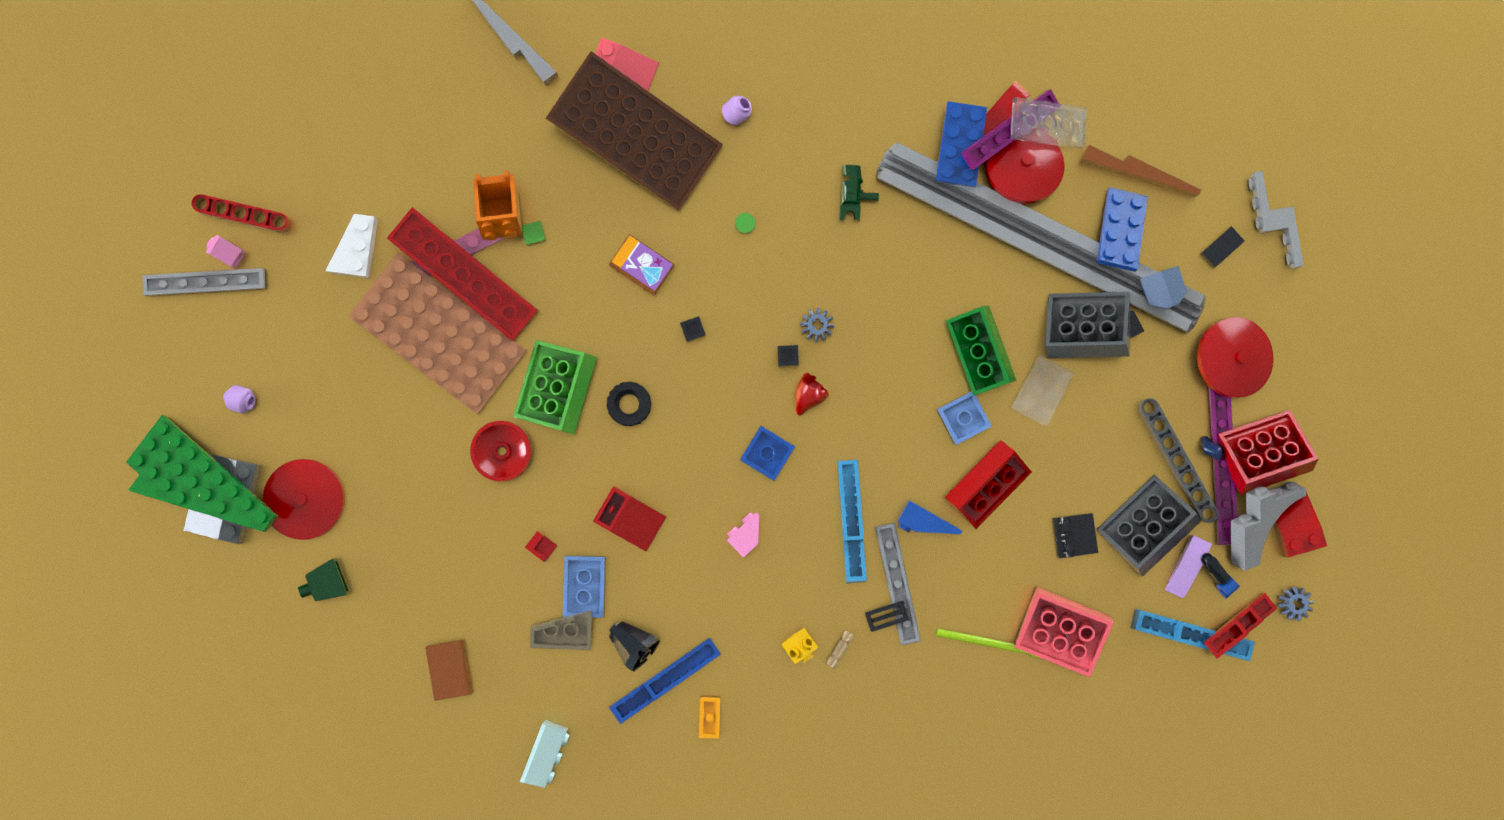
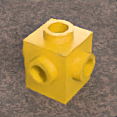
M805 628L799 630L781 644L795 664L801 660L803 662L808 661L814 656L812 652L818 648Z

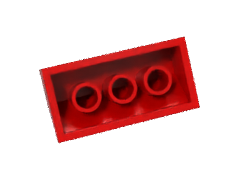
M1000 440L945 498L977 529L1032 471L1012 448Z

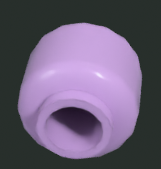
M739 95L733 96L722 106L724 119L732 125L741 124L749 118L752 112L750 101Z
M238 385L230 387L223 397L227 409L241 414L251 410L256 401L252 390Z

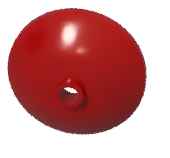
M494 421L484 425L477 431L471 442L470 456L474 467L484 477L493 481H508L519 476L528 466L531 457V444L526 433L516 424L508 421ZM500 448H505L506 453L504 455L499 454Z

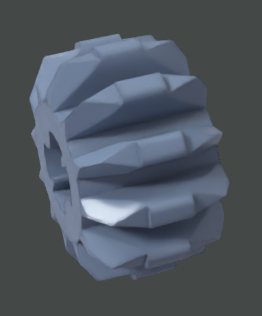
M817 308L815 315L813 310L810 309L809 314L811 317L803 315V318L808 322L800 323V326L807 327L802 330V334L810 332L807 339L810 340L812 335H814L815 342H818V336H821V339L825 341L826 336L824 333L829 336L832 335V332L827 328L835 327L834 324H828V322L833 320V317L825 318L828 313L827 310L824 311L823 315H820V308ZM815 320H819V323L823 324V328L820 327L819 330H815L812 322L815 323Z
M1294 586L1291 588V592L1288 589L1284 590L1286 597H1279V599L1284 600V603L1278 605L1280 608H1285L1281 612L1282 615L1288 614L1289 620L1295 617L1296 621H1301V615L1304 618H1308L1306 611L1312 612L1313 608L1309 607V604L1314 603V600H1308L1311 593L1307 592L1304 594V588L1300 587L1298 590ZM1294 600L1300 603L1299 607H1295L1293 604Z

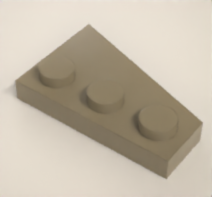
M592 610L531 626L530 648L591 650Z

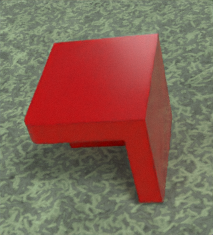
M539 531L534 534L525 546L527 550L543 562L547 561L557 547L553 541Z

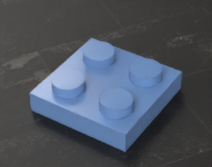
M972 392L937 409L955 445L992 427L976 395L973 396Z

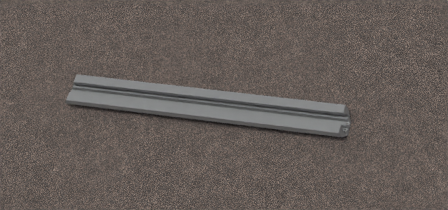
M894 143L885 152L877 168V179L1104 292H1130L1131 305L1187 333L1195 327L1204 308L1205 295L1185 286L1187 293L1178 305L1167 309L1148 305L1140 279L1155 274L1157 271L1141 263L1138 264L1136 272L1097 263L1099 242L1020 203L1010 201L998 192L978 182L976 187L935 182L938 162L900 143Z

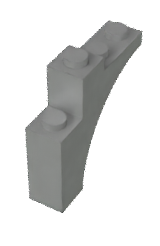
M1287 482L1285 485L1270 490L1266 487H1256L1254 490L1246 492V514L1231 520V564L1245 571L1260 565L1263 546L1272 526L1290 505L1306 496V488L1298 485L1296 482Z

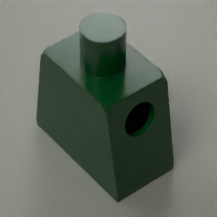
M337 558L331 559L305 575L307 584L298 587L302 598L312 595L315 602L350 594Z

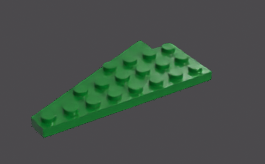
M161 415L126 461L139 474L128 489L131 492L262 532H266L278 517L276 513L165 415Z

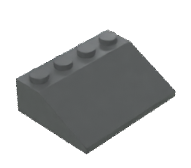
M1130 292L1049 294L1045 342L1049 358L1130 357Z
M208 453L255 495L262 465ZM188 509L184 526L185 531L235 544H243L247 529L246 526Z
M1154 475L1109 517L1097 531L1143 577L1201 521L1198 514Z

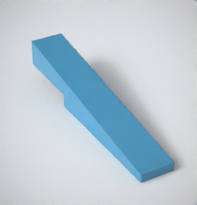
M858 460L838 461L846 584L865 583L867 576Z
M1135 609L1130 627L1131 629L1207 650L1209 649L1204 642L1216 632ZM1242 639L1224 654L1250 661L1255 642Z

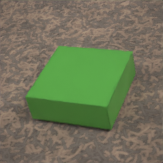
M541 221L522 225L526 246L546 241Z

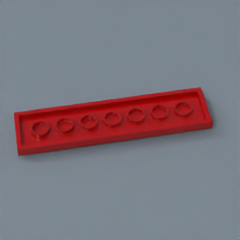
M413 207L387 237L390 242L511 341L515 339L538 311L526 299Z

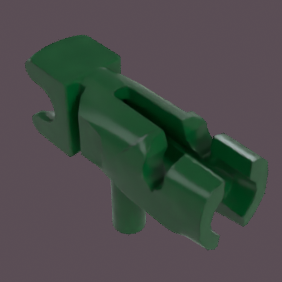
M843 165L842 176H847L849 180L841 182L839 221H844L845 214L852 212L854 220L859 222L860 200L879 201V193H866L861 190L863 179L859 165Z

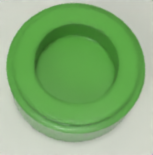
M749 213L740 214L735 222L737 230L744 234L753 231L755 228L754 217Z

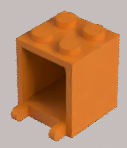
M504 171V175L481 177L480 174H476V178H473L475 212L482 240H495L502 237L514 238L522 235L519 192L514 174H509V171Z

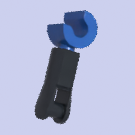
M1204 553L1201 556L1202 564L1218 583L1216 585L1217 590L1227 599L1240 586L1210 553Z

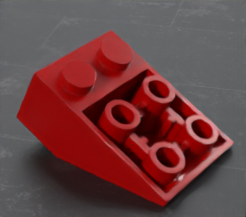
M613 486L593 522L640 549L647 551L666 516Z

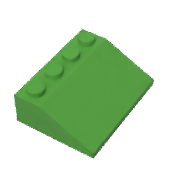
M536 340L513 417L574 434L597 357Z

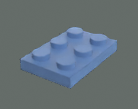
M564 556L563 617L592 610V618H604L605 557Z

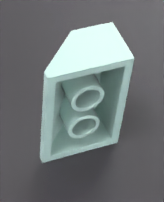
M548 720L542 723L520 782L543 788L546 787L547 783H552L555 772H552L554 764H559L562 753L559 751L562 745L566 746L570 736L567 734L568 728Z

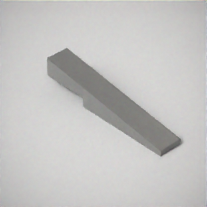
M472 0L512 55L517 58L522 54L545 85L558 77L557 72L483 0Z

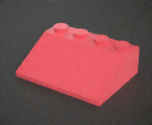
M601 38L595 54L649 91L659 62L621 44Z
M1036 587L1014 647L1091 677L1114 624L1113 618Z

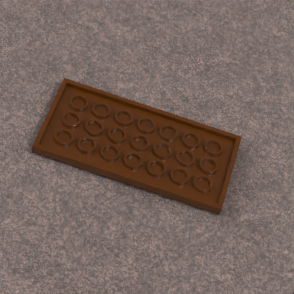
M592 51L587 55L545 118L677 211H679L723 145Z

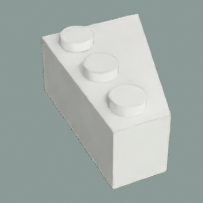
M353 215L326 269L328 273L370 279L378 224L377 218L367 215Z

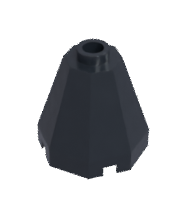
M623 621L620 623L616 622L609 630L611 632L609 638L624 665L633 672L645 664L648 660L646 657L649 654L652 655L661 642L656 636Z

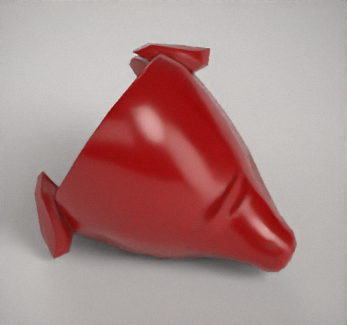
M810 373L803 374L796 388V413L799 416L821 404L829 396L828 390L815 380L816 376L810 375Z

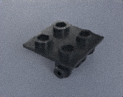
M1093 513L1053 518L1058 558L1098 553Z

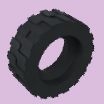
M622 382L609 392L607 397L608 413L614 421L621 425L634 426L640 424L650 413V395L638 383ZM626 394L636 396L639 401L637 411L632 414L622 412L619 407L621 397Z

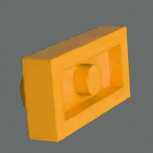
M700 697L699 738L719 739L720 697Z

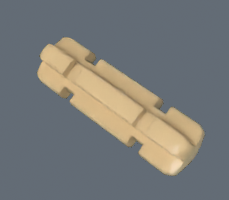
M844 631L842 634V639L838 641L831 653L833 655L826 662L828 666L832 668L837 667L838 660L843 657L849 646L848 643H851L854 635L849 631Z

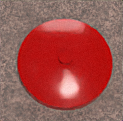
M1031 127L986 160L984 167L988 181L1001 196L1016 203L1031 204L1040 202L1055 192L1062 181L1065 162L1062 151L1055 140L1042 130Z
M1231 317L1215 322L1205 331L1198 346L1197 362L1202 378L1213 391L1225 397L1240 398L1256 393L1266 384L1272 372L1274 355L1271 342L1260 326L1245 318Z
M298 459L281 465L271 474L264 487L262 501L278 515L272 526L279 533L289 538L307 540L322 536L335 526L344 508V491L339 478L328 466L314 460Z

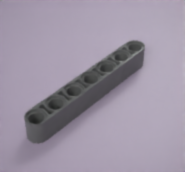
M1152 398L1142 400L1138 405L1139 414L1191 508L1198 514L1201 522H1214L1218 517L1217 508L1159 403ZM1147 402L1153 406L1151 413H1147L1144 410V405ZM1156 420H1160L1163 424V428L1160 431L1154 428ZM1167 437L1172 440V447L1170 449L1164 446V440ZM1176 455L1182 458L1180 466H1176L1173 462ZM1186 473L1192 476V481L1189 484H1186L1183 480V476ZM1197 490L1202 495L1201 500L1198 502L1193 498V494ZM1206 508L1211 511L1209 519L1203 517V511Z

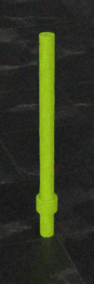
M939 628L936 631V636L1029 654L1031 657L1039 658L1015 648V643Z

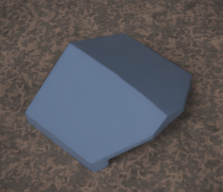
M1179 266L1140 279L1148 305L1166 309L1176 306L1187 293Z

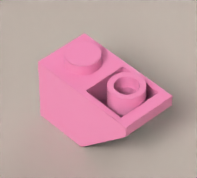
M218 235L214 238L212 237L206 246L208 248L206 253L235 269L246 251Z
M750 512L742 520L744 524L739 529L735 526L728 533L729 538L727 541L743 558L758 545L759 514L757 512L754 515Z

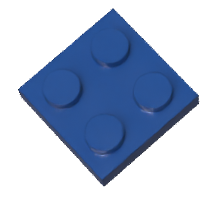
M760 426L740 460L775 481L795 446Z

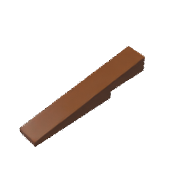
M1088 145L1080 160L1081 163L1193 197L1198 196L1201 192V189L1130 155L1122 161Z

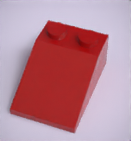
M1306 491V496L1290 505L1273 525L1283 557L1289 558L1327 547L1322 526Z

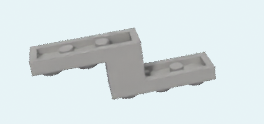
M1263 171L1254 172L1250 175L1249 187L1250 190H1253L1254 194L1252 205L1253 209L1257 211L1255 219L1257 229H1260V234L1284 230L1282 237L1283 243L1287 245L1288 253H1286L1287 264L1290 265L1291 269L1304 266L1294 207L1269 210Z

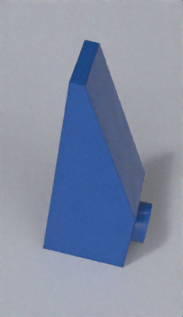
M908 500L897 519V522L900 523L899 528L908 533L910 530L946 534L962 533V530Z

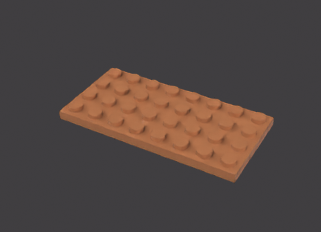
M398 252L349 315L356 323L476 414L481 411L526 352L523 347L515 341H511L485 318Z

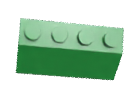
M989 305L946 320L973 396L1017 381Z

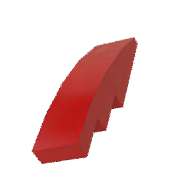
M1262 593L1211 635L1204 644L1214 657L1218 659L1249 635L1250 631L1261 624L1266 617L1278 608L1266 593Z

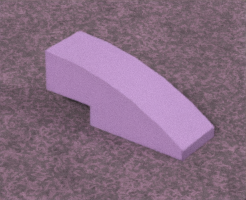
M1190 535L1165 591L1184 599L1203 565L1201 556L1209 552L1212 543Z

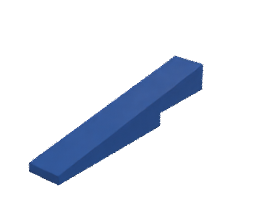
M708 638L608 708L618 723L622 724L721 654L712 640Z

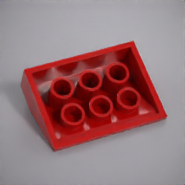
M1291 410L1218 434L1232 480L1241 495L1254 490L1256 487H1267L1311 472L1319 460Z

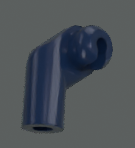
M1203 436L1200 439L1203 451L1207 455L1213 456L1216 460L1223 457L1224 453L1221 446L1212 443L1207 436Z

